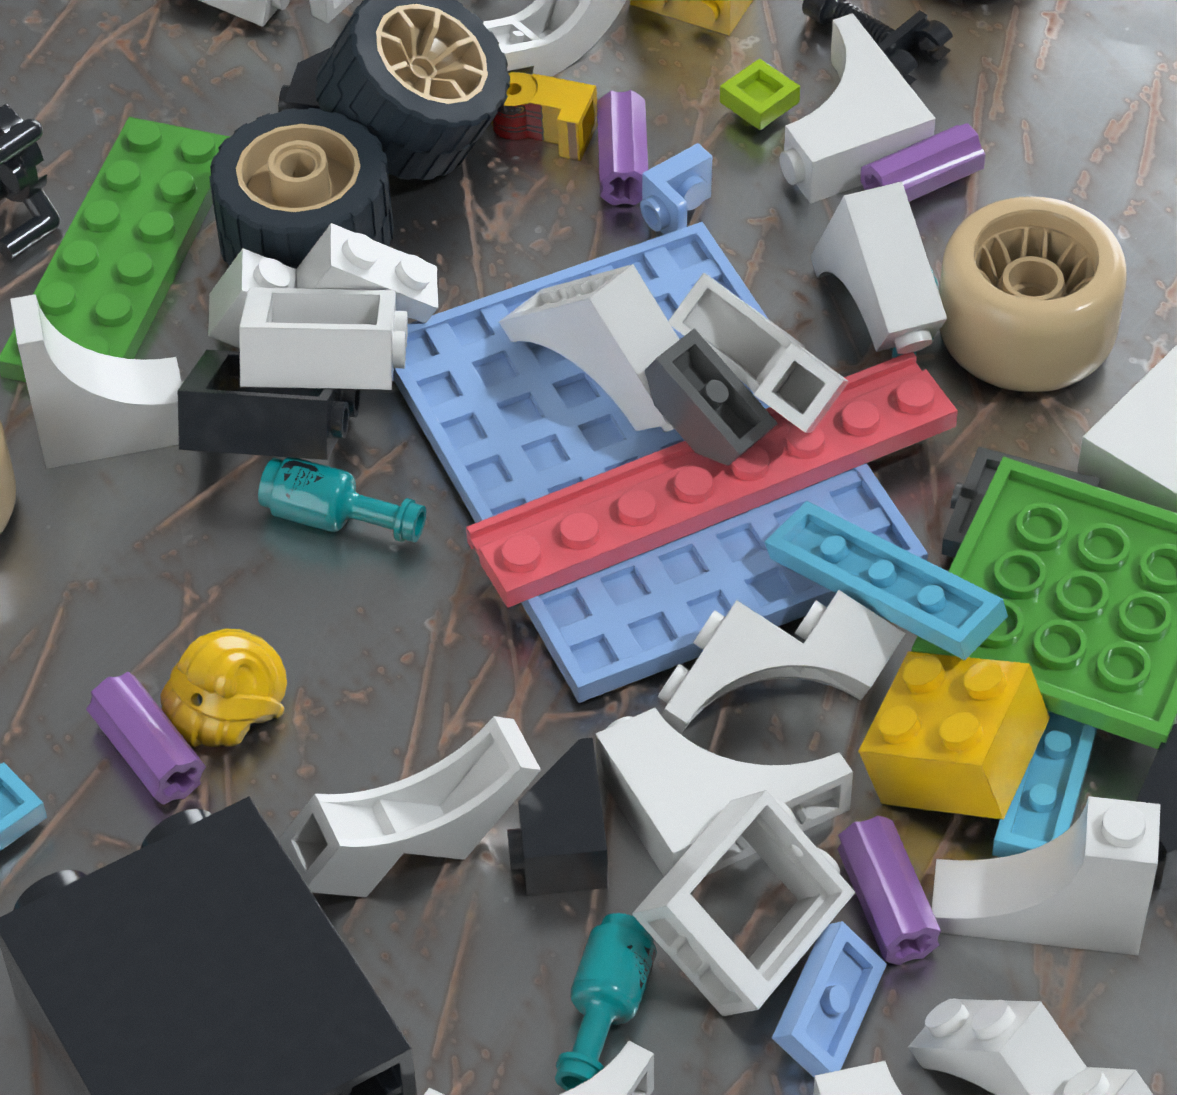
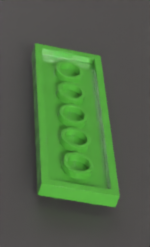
M128 117L33 295L36 294L43 314L54 328L72 342L94 352L118 358H135L213 204L209 176H211L210 166L213 157L219 151L218 147L230 136ZM14 328L0 354V377L26 382Z

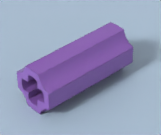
M632 90L626 92L609 91L597 101L600 197L613 206L619 204L636 205L642 201L643 173L648 170L645 99Z
M968 123L961 126L956 125L861 167L860 182L865 190L902 181L908 201L910 202L984 169L985 152L979 142L978 134Z
M126 672L121 676L107 677L91 691V702L86 710L159 803L165 805L172 800L185 799L201 785L200 778L206 768L205 764L133 674Z
M876 816L866 821L852 823L838 835L841 844L837 850L884 961L901 965L913 959H923L940 946L938 936L941 930L893 821L886 817Z

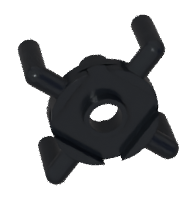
M8 104L0 107V201L7 198L14 202H23L33 216L0 239V253L7 260L11 261L56 230L60 225L61 219L59 213L43 191L47 183V174L38 178L36 165L44 161L37 143L42 137L43 127L35 119L23 121Z

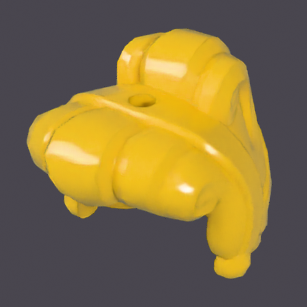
M222 629L207 633L193 641L172 668L170 679L160 694L161 710L190 746L196 747L201 744L208 747H219L221 745L227 747L236 746L242 742L250 730L251 724L265 723L273 718H280L283 715L284 706L280 702L285 696L287 678L282 659L275 649L263 638L244 630ZM199 694H200L201 697H202V703H201V705H200L199 700H198V695H199Z

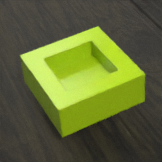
M760 58L720 85V103L759 130L769 125L800 102V85Z

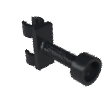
M803 0V13L821 25H827L834 19L853 13L909 85L917 80L910 76L909 73L918 67L917 61L910 54L911 51L915 49L924 60L931 63L938 62L951 51L944 46L953 37L949 28L940 21L927 20L928 15L920 10L894 30L846 0Z

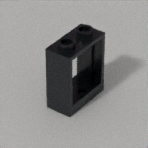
M206 349L177 391L179 450L327 460L338 439L346 438L350 417L358 416L361 389L240 387V352Z

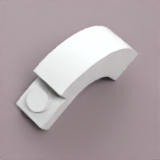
M535 0L527 8L515 15L484 21L483 24L497 38L499 47L504 52L508 62V72L512 71L531 75L534 73L552 77L575 63L596 44L614 22L626 0Z

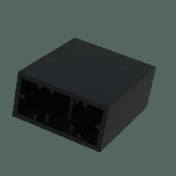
M250 796L213 814L203 809H189L173 814L161 821L148 833L139 850L88 875L78 870H63L47 875L36 881L22 893L12 912L0 917V948L14 995L70 1095H417L411 1046Z

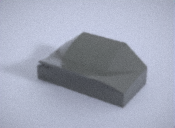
M695 328L658 356L645 369L654 406L694 452L729 466L778 424Z

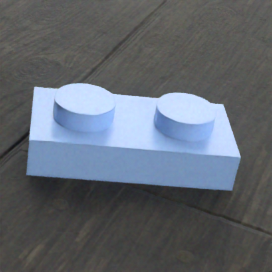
M843 921L829 924L813 946L772 1039L813 1077L841 1070L887 963Z

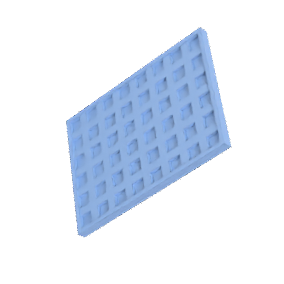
M703 222L432 315L427 323L417 320L408 324L405 369L394 368L393 379L475 523L685 441L675 429L664 432L662 427L636 431L613 399L586 372L561 354L547 347L524 341L511 342L499 321L541 289L632 264L637 269L668 321L703 273L713 278L767 318ZM673 328L679 339L684 337V335ZM747 387V389H748L752 394H754V393L752 392V390H751L749 387ZM754 396L765 409L769 407L759 398ZM866 463L521 603L578 703H581L678 664L698 658L703 649L693 644L699 632L714 610L726 617L736 600L777 627L806 616L816 600L827 607L836 593L770 559L764 542L806 501L926 561L928 553Z

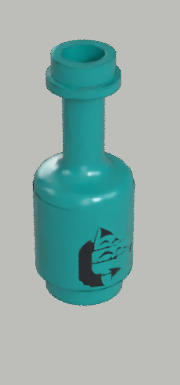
M286 457L284 460L272 458L263 471L258 489V502L260 506L270 508L273 516L329 532L341 530L348 519H356L394 530L393 535L396 541L404 542L407 540L415 543L420 538L426 521V507L416 504L415 500L406 498L401 506L360 495L356 493L355 478L349 472L301 458Z
M623 913L608 914L602 919L601 924L595 926L590 932L571 986L570 994L573 1005L584 1016L572 1051L561 1053L556 1062L557 1072L555 1081L566 1091L579 1086L604 1069V1066L599 1062V1058L610 1026L627 1023L638 1012L657 955V949L653 943L654 938L632 915Z

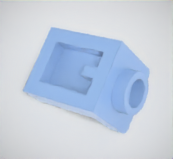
M699 143L643 173L640 210L645 222L654 231H661L665 235L687 227V210L697 208L706 199L711 197L713 156Z

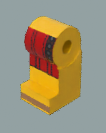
M510 72V87L506 92L508 97L491 122L493 131L507 140L531 138L557 144L559 157L581 161L598 126L596 85L534 73L531 75Z

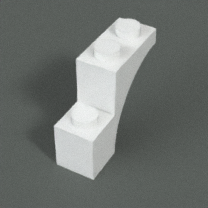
M332 223L297 269L243 248L209 294L208 336L240 348L239 326L249 287L396 290V311H408V318L427 323L438 309L437 266L425 262L415 255H408L376 242L366 235L354 233Z
M705 273L700 276L669 319L670 325L684 336L695 328L733 373L752 390L754 396L805 433H812L849 383L848 380L804 349L805 346Z
M838 590L827 607L817 600L815 601L795 634L805 640L804 643L736 600L726 617L714 610L699 632L693 644L703 649L691 670L678 664L662 688L658 698L666 702L667 706L661 716L671 727L682 734L689 723L716 699L742 686L772 679L815 681L835 687L861 700L872 687L906 633L840 590Z
M493 716L473 738L438 763L408 778L361 792L314 794L279 837V841L311 892L367 897L403 853L465 860L541 769L515 720Z
M948 999L936 1006L925 1019L926 1026L908 1046L922 1068L955 1075L995 1095H1153L1139 1073L1134 1069L1086 1067L1041 1001Z

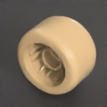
M1009 198L988 204L973 212L962 221L951 235L942 260L939 295L947 320L939 331L949 353L961 367L973 376L986 383L1008 390L1044 392L1065 388L1085 379L1107 359L1118 335L1127 282L1126 261L1121 246L1111 230L1097 217L1073 204L1052 198Z

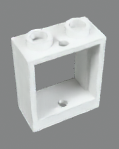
M249 287L239 326L240 387L392 390L394 368L405 369L408 311H396V290Z
M767 790L731 800L632 915L722 1016L759 1010L850 900L855 891L840 875V869L836 861L827 852L817 848L797 826L796 818L791 809L778 798L771 796ZM740 835L798 899L749 959L690 894Z

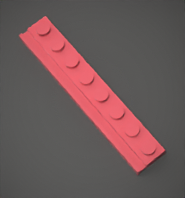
M914 352L903 354L844 377L849 383L812 433L803 432L774 409L768 407L766 410L778 424L729 466L695 453L686 441H682L466 527L467 543L471 549H475L482 568L506 607L509 608L955 428L958 410L927 369L923 371L916 363L917 356Z

